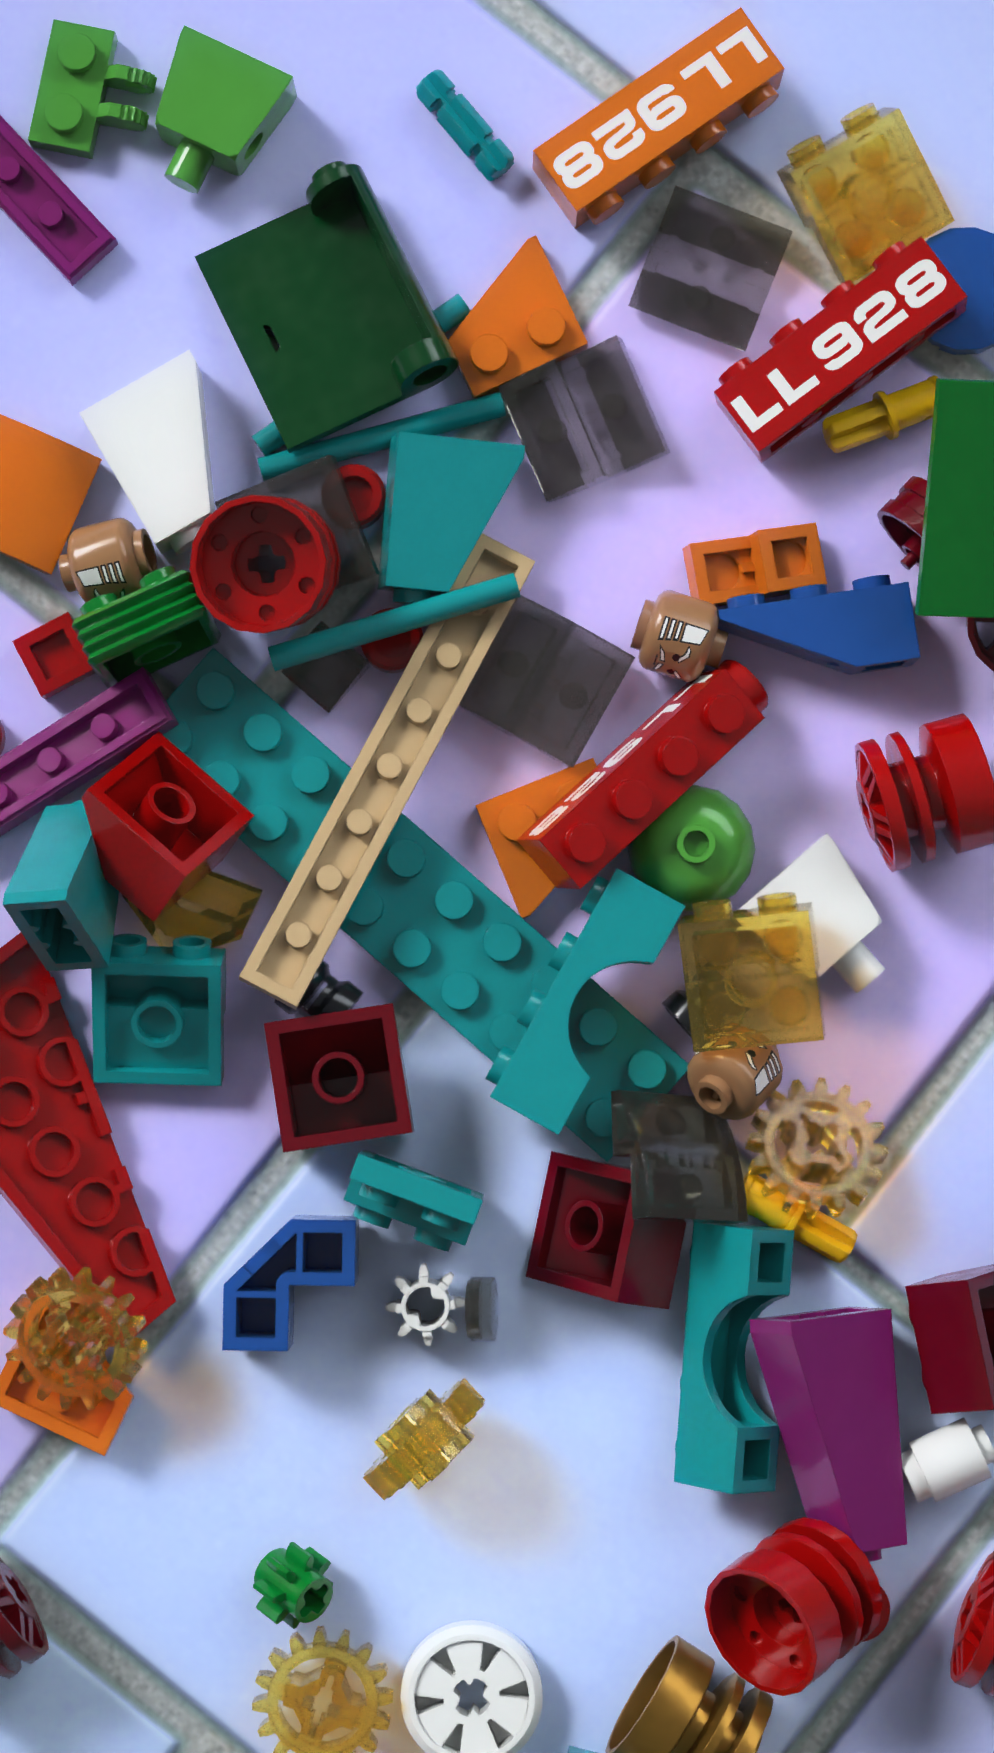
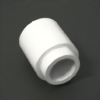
M964 1417L908 1442L910 1449L901 1453L902 1471L918 1503L933 1497L936 1503L992 1478L988 1464L994 1462V1448L983 1426L980 1424L970 1429Z

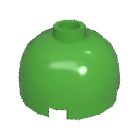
M692 785L627 847L629 861L631 862L632 872L635 877L685 905L683 912L688 913L715 908L736 895L751 873L756 851L752 826L740 806L719 790L698 785Z

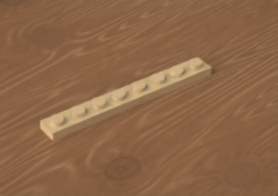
M482 533L449 592L510 573H514L519 591H521L533 569L535 561ZM516 599L428 626L241 971L238 980L295 1010L297 1009Z

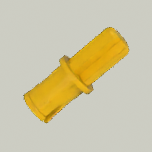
M935 375L930 376L927 380L887 395L884 391H877L873 394L872 401L825 418L821 426L828 448L834 453H841L886 436L889 440H894L899 437L900 430L933 418L936 380L938 377Z
M752 1170L746 1173L730 1203V1206L759 1219L771 1228L794 1230L795 1240L836 1263H841L848 1258L857 1240L858 1235L853 1229L808 1205V1196L801 1194L798 1198L773 1185Z

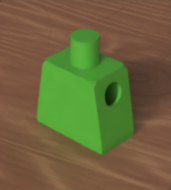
M184 25L178 39L155 120L160 139L168 145L177 148L164 177L188 192L198 193L211 165L235 176L242 175L294 104L297 93L293 76Z

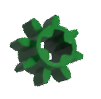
M290 1542L287 1549L277 1548L270 1551L260 1561L254 1575L253 1588L263 1595L256 1609L275 1624L284 1621L293 1629L297 1628L300 1622L309 1623L316 1620L325 1612L332 1599L333 1582L323 1576L331 1562L310 1546L304 1550L295 1542Z

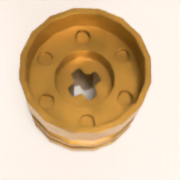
M675 1635L657 1653L629 1696L610 1734L605 1752L756 1753L771 1715L774 1699L770 1694L761 1691L757 1687L749 1690L743 1696L746 1681L736 1672L727 1676L710 1692L707 1689L713 1674L714 1659L680 1636Z

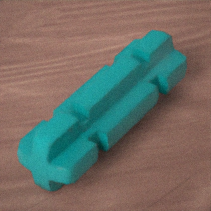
M439 69L432 71L416 86L418 99L429 112H437L438 118L436 120L467 157H475L476 163L474 165L487 180L495 181L500 178L514 164L513 153L501 139H493L492 133L494 131L462 93L455 94L454 88L456 86L448 76Z

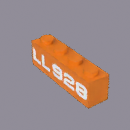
M740 7L533 150L532 169L575 229L589 219L594 225H597L607 220L624 205L622 197L640 184L645 189H650L667 178L676 168L673 161L692 148L697 154H700L714 146L727 133L725 125L745 113L748 118H753L772 105L779 96L776 90L779 89L785 68Z

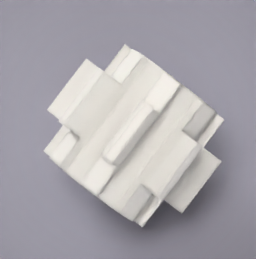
M421 1263L419 1279L414 1282L397 1275L394 1282L404 1296L402 1299L386 1303L385 1306L386 1311L396 1312V1314L402 1313L404 1322L401 1324L397 1335L403 1337L414 1328L422 1331L425 1345L431 1346L433 1330L440 1326L448 1332L456 1333L458 1327L455 1321L451 1319L452 1317L448 1315L449 1310L465 1306L466 1298L455 1295L450 1296L447 1289L454 1277L452 1272L445 1274L438 1281L430 1278L427 1264ZM423 1287L431 1288V1295L434 1299H443L445 1309L439 1317L430 1321L422 1320L420 1310L409 1309L408 1297L416 1289Z

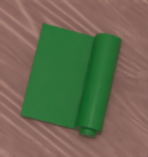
M939 378L936 380L915 614L918 616L994 618V380Z

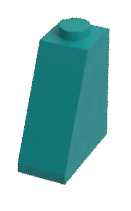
M398 432L390 440L377 590L393 591V602L407 605L431 598V595L437 596L449 592L520 467L525 455V445Z
M77 800L71 804L46 806L7 886L2 905L47 971L109 967L119 891L105 880L83 801Z

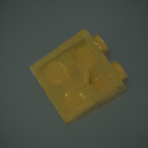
M871 102L851 111L840 119L844 131L824 143L820 135L812 136L798 143L786 152L790 163L776 171L804 227L813 229L840 284L847 280L854 282L874 270L872 266L874 260L893 244L903 241L908 246L920 236L925 239L955 221L900 108L882 107L877 110L875 104Z
M781 892L757 897L758 908L732 910L730 899H715L694 903L692 905L693 915H685L681 918L677 926L694 1053L824 1040L826 1033L818 975L820 964L812 902L797 904L796 893Z

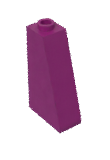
M848 1306L749 1319L751 1337L806 1517L826 1521L847 1534L867 1556L869 1562L882 1559L881 1549L907 1545L891 1309Z

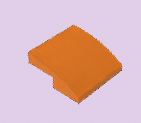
M0 414V553L46 575H52L102 459Z

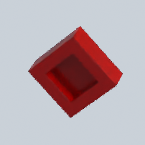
M69 612L12 641L39 694L45 700L95 674V671L87 662L88 657L82 651L83 646L77 640L78 635L72 628L74 619Z

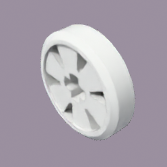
M463 1620L444 1625L420 1642L406 1664L400 1694L402 1715L409 1733L426 1753H517L533 1735L541 1716L543 1690L538 1665L522 1640L497 1624L481 1620ZM474 1679H478L485 1683L483 1697L487 1703L482 1708H479L473 1702L469 1710L460 1707L461 1692L456 1685L464 1680L470 1686Z

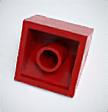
M159 731L89 787L82 796L105 880L153 922L223 861L255 816Z

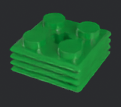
M174 566L162 567L148 573L139 581L141 589L119 599L114 593L103 594L89 600L80 608L82 616L75 618L72 628L78 635L77 640L83 646L82 651L88 657L87 662L107 688H110L142 667L152 674L219 643L222 634L212 614L196 595L190 572L185 570L177 572Z

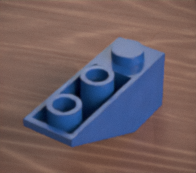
M876 575L852 581L853 590L828 593L827 584L802 586L791 589L789 591L790 599L767 603L763 593L740 595L727 599L728 608L718 610V629L848 675L912 666L920 658L909 582L891 584L890 575Z

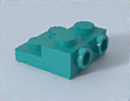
M118 934L113 936L109 967L91 968L93 1083L222 1086L224 1078V1014L226 1011V948H211V940L209 938L197 935L175 938L172 942L173 947L147 946V938L139 934Z
M364 1149L358 1153L349 1177L351 1180L343 1200L356 1205L352 1216L386 1229H389L392 1219L416 1227L413 1239L449 1252L452 1242L466 1245L482 1205L484 1194Z

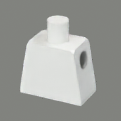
M828 833L820 837L730 915L740 927L809 982L815 981L833 966L857 994L885 970L884 966L861 941L882 923L880 915Z

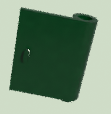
M343 161L326 164L312 176L313 182L306 190L308 204L194 256L289 453L437 385L448 378L459 365V361L362 167L357 164H346ZM265 330L272 331L273 335L271 333H266Z

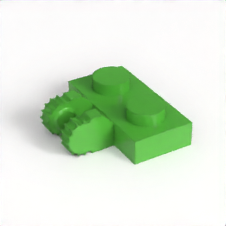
M53 19L28 136L31 147L93 159L100 125L136 132L146 131L149 119L147 112L130 105L113 102L105 103L107 89L109 87L137 94H151L155 91L157 77L144 69L141 70L121 64L113 65L118 42L115 31Z

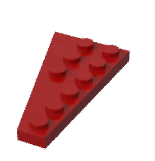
M20 932L0 948V1194L122 1344H126L173 1305L176 1299L150 1230L145 1227L131 1190L133 1189L132 1182L126 1167L122 1166L111 1137L113 1132L78 1039L74 1038L60 1000L62 997L54 976L51 977L49 971L46 970Z

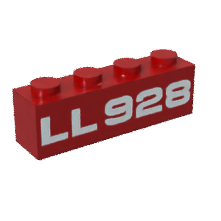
M922 236L908 246L903 241L890 246L872 263L875 269L874 272L856 285L851 280L838 285L821 301L820 304L824 308L822 311L804 324L800 318L789 322L769 340V343L772 345L770 350L754 362L749 357L740 359L719 377L718 381L722 386L714 391L716 403L761 464L966 311L968 296Z
M726 669L702 672L698 679L693 682H687L517 839L518 843L556 888L582 889L765 717Z

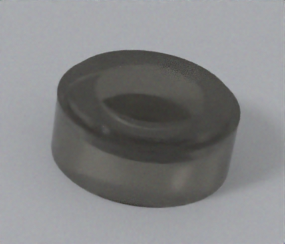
M471 1277L467 1281L465 1323L467 1336L472 1342H494L496 1340L498 1329V1291L495 1277Z

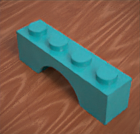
M618 868L615 870L610 881L598 875L580 907L582 911L590 914L588 921L579 937L566 932L548 966L559 971L549 991L545 994L535 988L517 1020V1023L527 1028L515 1051L503 1045L485 1078L496 1085L490 1097L559 1135L590 1080V1076L578 1062L569 1039V1015L577 993L588 979L605 968L627 963L652 965L682 914L685 905Z
M693 1222L688 1300L685 1313L683 1365L680 1378L681 1392L678 1431L675 1443L674 1482L728 1494L775 1491L780 1429L779 1425L760 1409L751 1393L745 1370V1351L750 1334L749 1319L758 1318L761 1312L770 1304L790 1296L794 1230L739 1223Z

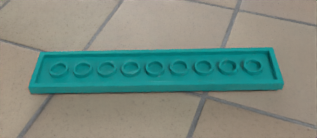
M213 647L166 700L179 725L163 735L255 815L239 839L290 883L351 767ZM401 813L340 928L494 1063L503 1045L515 1051L527 1028L517 1023V1020L534 989L536 988L547 994L559 971L548 966L557 948L407 816ZM590 978L581 987L573 1001L568 1023L572 1050L582 1068L590 1076V1080L567 1119L565 1126L608 1163L687 1072L688 1063Z

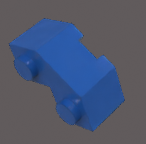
M295 1215L224 1283L222 1350L289 1351L293 1345L294 1285L355 1286L358 1282L359 1219L354 1216Z

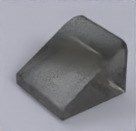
M320 620L309 634L329 629L330 627ZM352 648L283 669L281 673L330 714L370 668V664L366 658Z

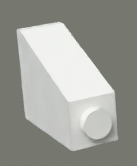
M189 349L79 412L162 555L171 549L177 555L191 550L192 542L205 518L215 511L203 379L199 366Z

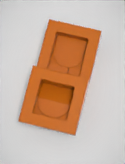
M816 522L755 531L749 536L690 543L682 548L691 597L710 602L716 607L727 605V599L740 595L763 593L765 598L790 594L789 591L791 589L802 586L827 584Z

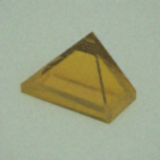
M210 871L155 922L148 918L125 896L122 895V897L159 946L173 947L172 942L175 938L197 935L209 938L211 940V948L242 939L259 904L263 890Z

